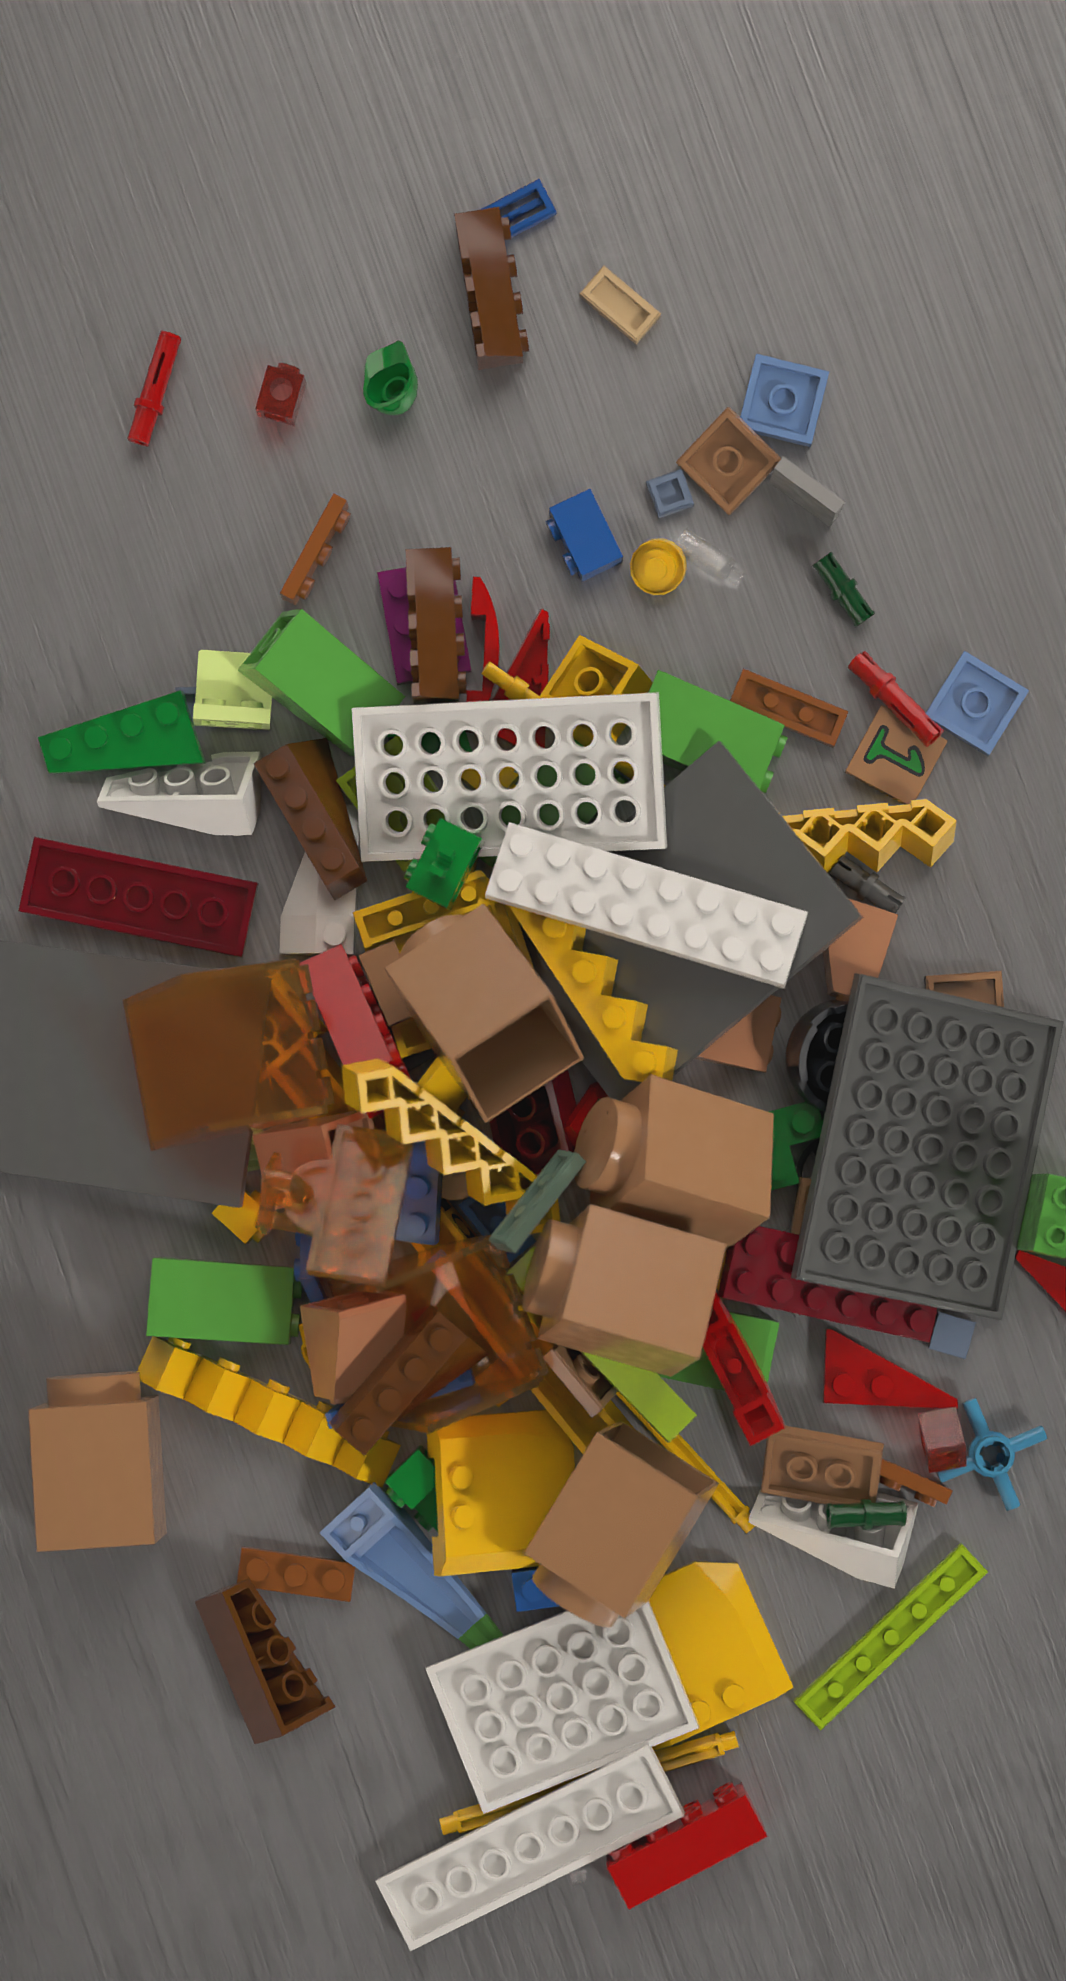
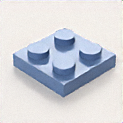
M756 354L740 418L758 435L811 447L829 371Z
M964 651L929 706L926 714L942 729L984 755L989 756L1029 690Z

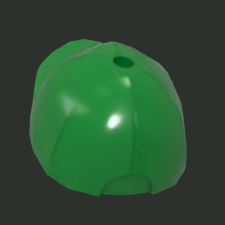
M396 341L367 356L363 393L366 403L383 414L400 415L411 408L417 397L418 377L405 345L402 341Z

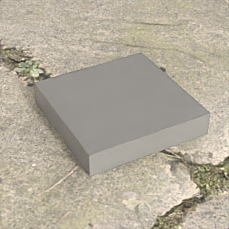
M784 456L773 470L769 482L771 485L827 526H832L845 503L844 500Z

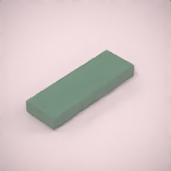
M558 1150L494 1231L489 1241L499 1250L516 1253L586 1161L578 1153Z

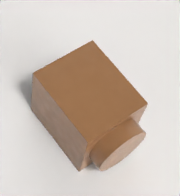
M484 904L465 916L448 915L427 923L409 938L402 948L399 958L385 967L387 974L421 1034L485 1123L584 1058L552 993Z
M650 1075L622 1100L619 1101L605 1097L600 1099L591 1108L582 1124L574 1150L586 1163L576 1174L574 1180L580 1188L590 1191L589 1205L726 1244V1251L770 1218L774 1114Z
M589 1205L569 1224L549 1219L544 1225L528 1269L522 1307L524 1311L543 1316L537 1339L672 1377L700 1358L726 1244Z
M140 1372L90 1373L46 1378L48 1403H43L29 1409L37 1552L156 1544L167 1534L159 1395L141 1396Z
M623 1421L598 1431L524 1553L540 1563L532 1576L533 1582L547 1597L575 1616L601 1627H613L619 1616L625 1619L649 1601L719 1483Z

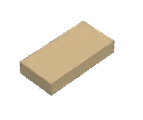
M605 266L598 271L579 293L581 299L636 345L661 317V313Z

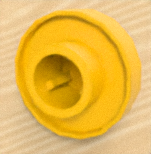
M664 538L650 539L642 543L633 553L630 562V572L635 584L644 592L652 595H665L675 590L684 580L687 570L686 558L681 548L673 541Z

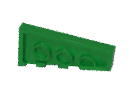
M181 690L38 737L50 774L206 764L184 692Z

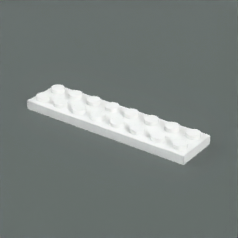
M510 822L485 893V897L493 901L781 988H785L808 914L807 911Z
M647 1744L379 1877L376 1883L409 1950L412 1951L683 1817L685 1811L650 1744Z

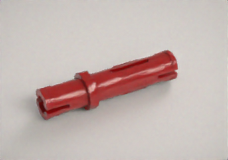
M160 331L140 398H136L133 405L136 411L127 438L132 443L148 447L157 417L163 413L164 406L161 404L181 342V337L176 334Z
M866 651L859 653L849 663L848 669L857 675L870 689L869 694L874 699L879 698L919 738L925 747L932 745L942 735L944 730L895 682L896 677L891 672L886 673Z

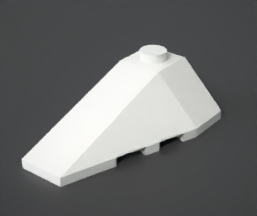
M260 751L222 752L212 754V761L205 762L206 764L177 765V768L158 773L153 768H147L107 777L97 800L98 807L212 835H252L261 811V775L253 764L261 759Z
M346 805L353 834L359 849L358 810L354 805ZM306 852L303 855L281 914L279 954L316 956L342 944L348 957L356 955L357 926L352 912L357 911L358 887L334 901Z
M760 1490L750 1513L749 1523L857 1579L895 1588L905 1561L918 1503L878 1493L877 1502H905L907 1510L905 1526H873L871 1530H862L861 1527H833L829 1529L825 1516L826 1504L761 1493Z

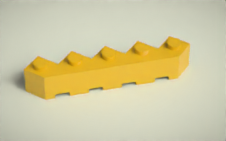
M927 799L911 800L910 804L888 806V803L857 805V809L834 811V808L803 810V814L782 816L827 873L846 852L853 855L875 872H878L899 847H902L931 868L954 842L957 823L956 819Z
M508 905L622 1078L643 1082L650 1075L672 1081L678 1049L641 1042L648 1005L638 1001L611 997L618 960L608 956L582 952L586 928Z
M379 1058L341 1065L345 1103L361 1113L384 1109L388 1136L402 1144L425 1140L428 1166L443 1175L465 1171L468 1196L483 1205L505 1201L506 1214L508 1215L537 1178V1175L502 1150L489 1138L392 1065ZM558 1199L531 1234L541 1232L549 1219L560 1221Z
M152 1336L137 1370L140 1372L141 1382L155 1390L184 1399L207 1413L233 1421L256 1435L280 1442L308 1458L332 1465L355 1479L369 1484L375 1482L379 1487H383L401 1445L387 1438L390 1433L388 1430L364 1456L336 1433L333 1428L329 1429L325 1414L334 1406L323 1401H319L316 1406L289 1394L290 1387L270 1378L268 1383L262 1382L240 1372L241 1365L220 1356L217 1362L190 1350L191 1343L182 1338L169 1337L168 1340Z

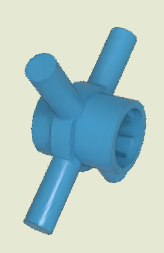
M976 1398L963 1402L962 1405L976 1437H974L969 1445L968 1456L935 1469L940 1482H946L975 1470L982 1476L994 1479L1006 1511L1019 1507L1021 1504L1007 1472L1014 1463L1016 1452L1047 1440L1043 1426L1040 1425L1008 1439L999 1432L989 1430ZM992 1445L1000 1447L1001 1452L996 1455L998 1463L990 1465L989 1461L983 1460V1456L980 1455L983 1446Z

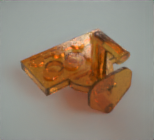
M337 1124L330 1160H313L301 1165L291 1173L283 1171L282 1155L279 1152H274L263 1171L260 1207L256 1214L254 1227H260L261 1233L269 1235L271 1229L302 1233L313 1237L306 1267L307 1275L386 1287L415 1142L402 1144L388 1136L387 1131ZM276 1207H284L286 1213L276 1212Z

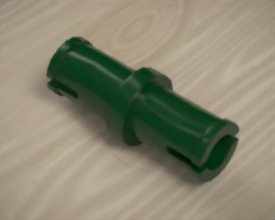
M830 552L813 564L812 567L816 569L832 592L829 595L833 601L838 600L856 628L873 616L875 612L874 610L872 611L855 587L858 584L854 578L850 580L833 556V552Z
M861 1499L860 1503H827L825 1516L829 1529L833 1527H861L862 1530H871L873 1526H905L907 1510L904 1501L872 1503L870 1499Z

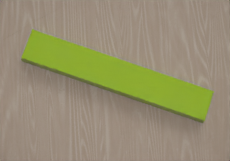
M535 1246L506 1273L523 1293ZM580 1351L667 1443H670L697 1416L656 1372Z
M962 1543L958 1544L793 1700L794 1703L821 1731L980 1581L988 1571Z

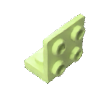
M215 650L199 651L196 698L193 709L194 726L270 731L272 696L237 671L250 653Z

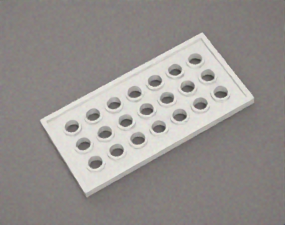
M659 692L352 708L361 862L420 859L426 847L421 842L429 827L426 823V815L430 809L440 810L444 814L446 821L482 838L485 843L478 857L498 856L508 827L501 818L502 810L507 805H512L519 809L521 813L520 826L603 851L667 848ZM618 722L627 724L632 731L631 740L625 745L616 743L611 736L612 727ZM579 724L587 725L593 731V741L589 746H580L573 739V731ZM541 726L551 728L555 734V742L550 748H542L535 741V732ZM502 728H509L516 734L517 743L511 750H504L497 743V734ZM464 730H471L478 736L479 744L473 752L463 750L459 744V736ZM426 732L436 733L441 740L440 749L435 754L427 753L422 748L421 739ZM388 734H396L402 739L403 749L396 756L388 754L384 749V739ZM620 761L628 762L634 769V777L629 783H620L614 777V766ZM581 763L590 764L595 770V780L590 785L579 783L575 777V770ZM542 765H550L557 772V781L551 787L541 785L537 779V771ZM504 767H512L518 772L519 782L515 788L509 789L500 783L499 773ZM468 768L476 770L481 776V784L476 790L466 789L461 782L462 773ZM429 770L439 772L443 778V786L438 792H431L424 785L423 779ZM391 772L400 773L405 779V788L400 794L392 793L386 786V778ZM621 800L632 802L636 808V816L630 822L621 821L615 813L616 805ZM582 802H590L597 808L598 816L595 822L587 824L579 819L577 809ZM544 804H553L559 810V820L555 825H546L541 821L539 811ZM469 807L478 808L483 814V823L477 829L468 827L464 822V812ZM395 810L403 812L407 817L408 825L403 832H396L389 826V815Z

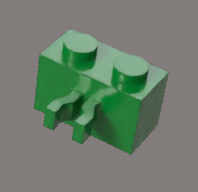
M442 818L439 819L437 825L431 823L421 842L426 847L420 859L413 858L405 872L404 879L408 880L405 888L451 911L485 841Z

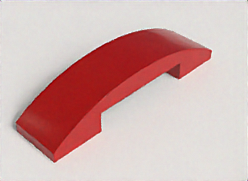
M473 576L471 620L486 621L483 669L489 661L499 667L500 641L496 612L481 577ZM483 676L482 691L467 690L466 702L491 701L496 684ZM465 730L466 733H473L471 730Z
M715 1291L703 1349L735 1409L732 1412L749 1445L752 1446L786 1427L770 1388L747 1342Z

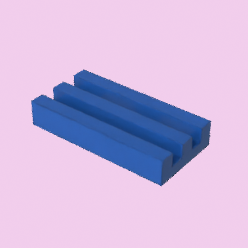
M540 179L482 208L499 207L502 210L536 191L538 192L540 197L501 216V218L508 217L509 222L543 204L546 207L544 210L511 226V238L557 214Z

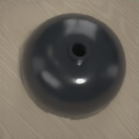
M830 1000L807 1011L794 1026L786 1046V1070L793 1088L804 1101L823 1112H826L849 1001Z

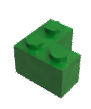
M807 1102L769 1111L774 1114L771 1191L799 1183L790 1146L820 1138L823 1126L820 1110Z
M420 1444L387 1476L385 1483L389 1487L385 1492L400 1508L405 1504L411 1510L415 1508L418 1512L414 1515V1518L426 1531L430 1533L435 1529L438 1532L434 1458H428V1451Z

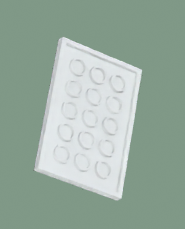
M649 1601L625 1619L619 1616L611 1628L592 1624L566 1610L425 1668L483 1814L610 1764L647 1744L653 1747L699 1728V1723Z

